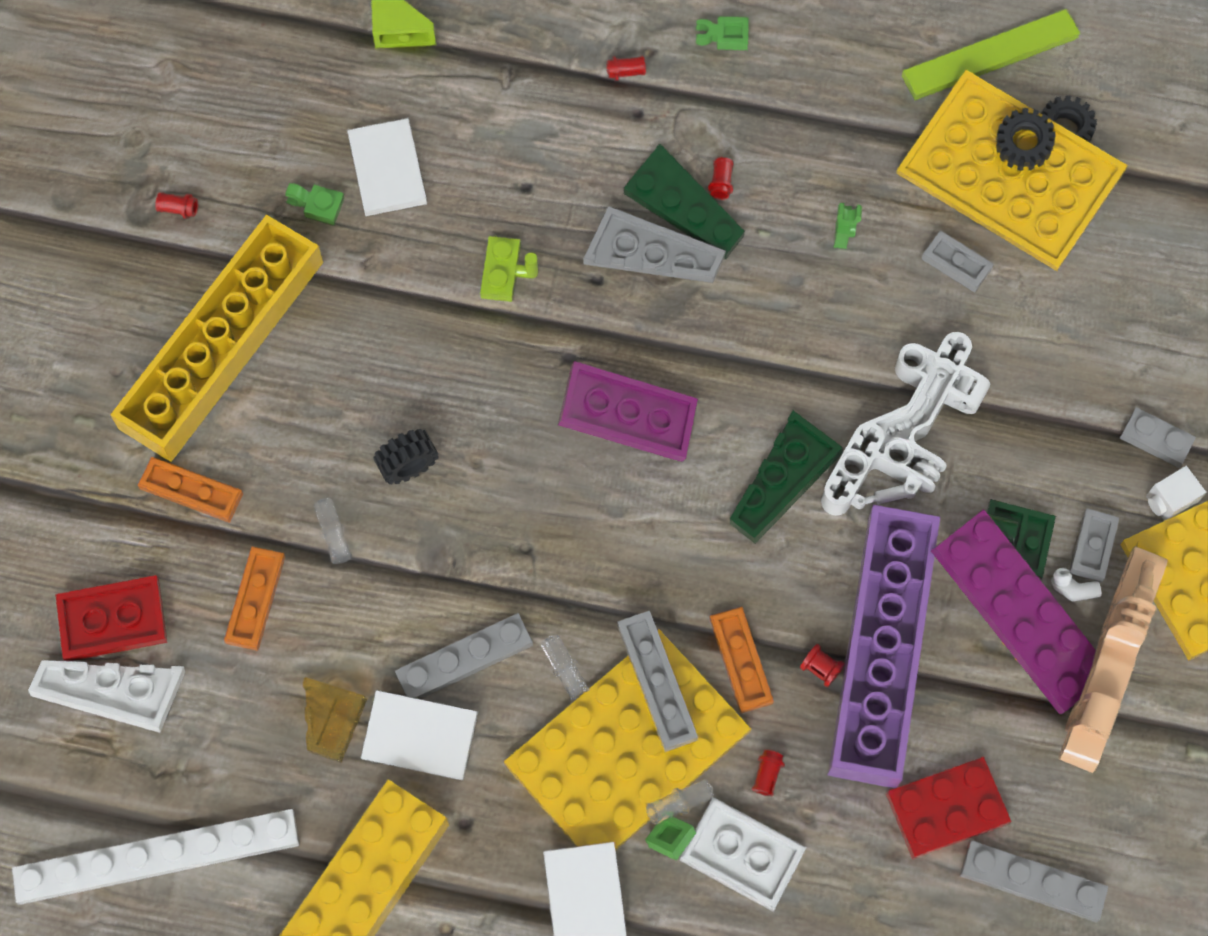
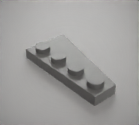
M608 206L584 256L583 262L585 265L713 283L724 260L726 251Z

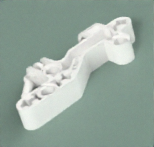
M961 332L948 334L941 343L937 353L916 343H909L900 350L895 365V373L899 379L917 389L907 405L865 422L856 429L826 482L821 504L827 513L834 516L846 513L851 505L857 509H862L865 504L877 502L879 505L903 498L911 499L918 490L926 493H932L935 490L933 482L939 480V472L945 471L947 465L940 457L920 447L915 441L928 434L944 404L967 414H975L990 387V382L986 377L965 366L972 349L971 340L967 335ZM953 350H957L958 352L952 362L948 359L949 354ZM905 360H914L918 366H909L905 363ZM867 439L871 440L865 453L860 451L862 443ZM899 453L905 460L900 462L894 461L889 454ZM911 461L916 463L913 469L909 468ZM850 464L856 465L861 472L850 473L846 470L845 466ZM872 469H877L904 483V485L876 491L874 496L866 498L857 494ZM840 485L844 486L843 495L839 499L833 498L837 494Z

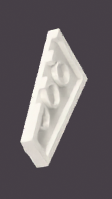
M42 660L28 691L31 696L160 733L184 677L185 669L184 666H171V669L155 668V665L123 667L118 663H105V666L87 665L86 662Z

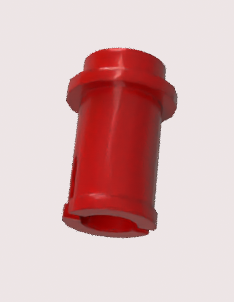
M613 56L612 60L606 61L608 79L614 78V81H618L619 77L645 76L646 74L643 56L617 59L616 56Z
M719 157L713 162L712 182L708 185V189L713 198L724 200L733 192L731 177L734 163L729 158Z
M159 192L156 197L155 207L157 212L179 214L183 218L189 219L196 216L199 203L198 199L193 198L192 194L179 196Z
M764 750L763 755L758 756L760 765L754 786L751 789L753 792L773 797L780 768L785 767L782 754L771 750Z

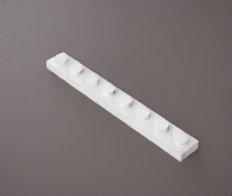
M293 809L12 867L16 903L21 905L300 846Z

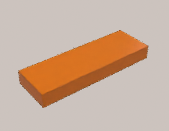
M151 457L137 485L140 490L230 523L243 496L242 490L154 457Z
M251 547L224 638L225 644L259 651L286 557L284 553Z
M743 607L711 615L709 618L740 714L772 705L774 700Z

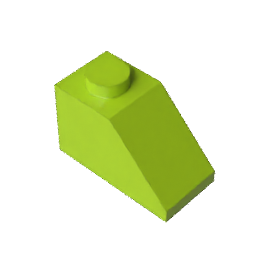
M371 0L372 33L375 48L436 45L434 23L406 1Z

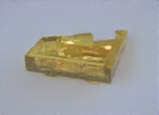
M304 677L303 688L306 690L304 713L305 721L308 725L306 732L307 750L311 754L342 763L367 698L362 694Z

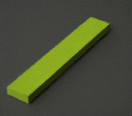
M1067 9L903 70L902 78L916 101L955 86L965 70L979 77L1079 38L1080 31Z

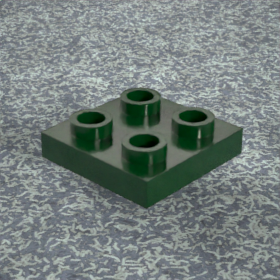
M990 499L987 514L1041 580L1044 575L1056 516Z

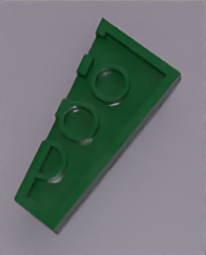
M660 143L624 187V195L691 238L725 250L724 259L729 257L744 237L745 231Z
M792 410L788 417V423L774 441V447L767 459H764L759 467V473L753 483L749 484L731 515L730 525L756 544L843 454V447Z

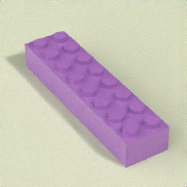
M873 505L866 529L828 776L890 788H897L902 781L934 563V555L931 550L936 547L940 517L878 505Z

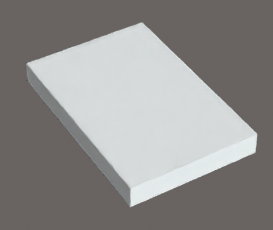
M408 118L347 130L365 216L427 204Z
M376 690L361 759L464 780L478 712Z
M713 797L695 830L696 835L685 848L680 861L774 912L807 847Z
M614 842L543 851L554 936H626Z

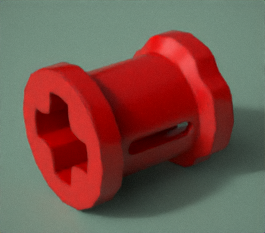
M817 643L802 662L800 669L803 671L809 670L823 680L824 686L829 688L843 669L845 663L842 661L837 662L821 650L822 646Z

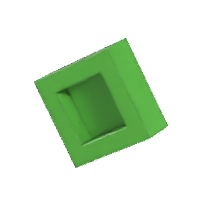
M665 813L645 841L649 848L677 861L696 835V832L692 825Z

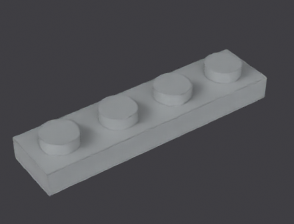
M650 611L618 621V629L664 751L667 752L698 741L696 730Z
M519 613L403 666L395 670V674L406 697L422 699L532 647L533 641Z
M972 840L968 845L960 874L961 877L1094 922L1100 921L1109 887Z

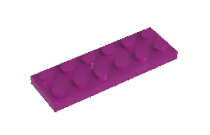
M983 509L933 548L931 552L1059 714L1064 713L1080 700L1092 668L1096 649Z

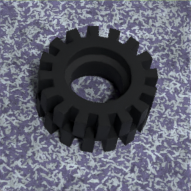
M1066 95L1064 101L1059 96L1055 98L1054 102L1050 100L1046 104V107L1042 110V115H1047L1054 122L1062 118L1073 121L1078 127V131L1074 134L1090 143L1096 130L1097 119H1094L1096 115L1094 110L1088 112L1090 105L1087 102L1082 106L1080 105L1081 98L1076 97L1075 102L1071 101V96Z
M1023 108L1022 113H1018L1015 110L1012 111L1011 117L1007 115L1003 119V123H1000L996 138L997 153L1000 152V159L1002 161H1008L1007 166L1010 168L1013 165H1017V170L1023 171V167H1028V171L1034 170L1035 165L1040 167L1044 164L1045 159H1049L1054 147L1056 133L1053 132V123L1047 122L1048 116L1043 114L1040 117L1038 115L1039 110L1034 109L1033 113H1028V108ZM1022 129L1031 130L1036 134L1038 143L1030 150H1022L1014 144V134Z
M417 429L415 432L414 430H409L405 435L401 433L396 439L391 438L388 440L387 445L383 444L379 447L380 450L376 451L373 457L385 482H388V484H400L402 480L407 482L410 480V477L414 476L416 478L420 476V472H426L429 469L428 466H433L436 463L435 460H438L439 454L426 430Z

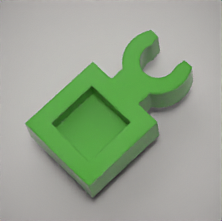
M718 16L717 24H712V22L706 19L697 20L696 30H703L707 33L696 34V44L704 46L711 42H717V49L747 50L749 17Z

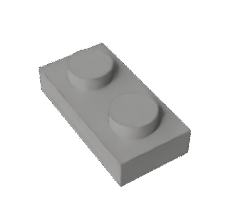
M941 230L922 255V260L974 293L994 266L992 262Z
M1137 407L1120 436V439L1178 468L1182 466L1196 438Z
M1088 508L1085 510L1070 567L1071 574L1102 582L1105 579L1119 517Z

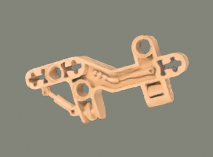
M1138 547L1132 549L1104 621L1092 668L1080 700L1075 703L1065 727L1067 735L1060 751L1059 760L1091 773L1095 771L1119 712L1138 651L1147 636V630L1157 607L1153 604L1168 559Z

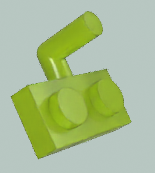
M489 236L480 290L481 299L512 302L516 277L530 279L537 277L538 259L535 253L530 252L525 255V265L518 264L521 246L520 239Z

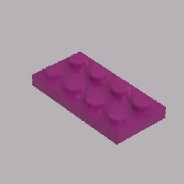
M574 361L570 368L558 425L683 462L687 456L698 398Z

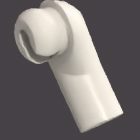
M1060 568L1054 572L1051 580L1052 586L1068 600L1075 602L1101 597V586L1098 581L1079 584L1072 578L1070 571L1066 568Z

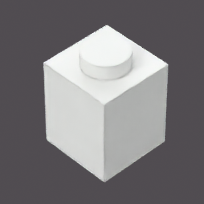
M1185 466L1156 483L1146 497L1152 511L1156 515L1161 516L1165 521L1198 504L1207 492L1190 469Z

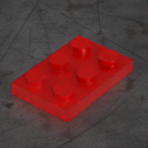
M157 575L55 594L64 661H75L168 643L160 582Z
M984 757L897 787L886 793L912 859L1006 826L1012 822Z

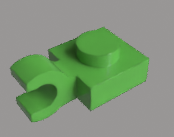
M289 183L285 196H288V204L305 208L303 211L304 217L330 225H335L344 202V193L318 185H313L311 192H308L297 184Z
M844 203L838 205L834 248L846 249L849 237L855 238L856 225L861 221L862 217L861 205H857L854 210H852V206H846Z

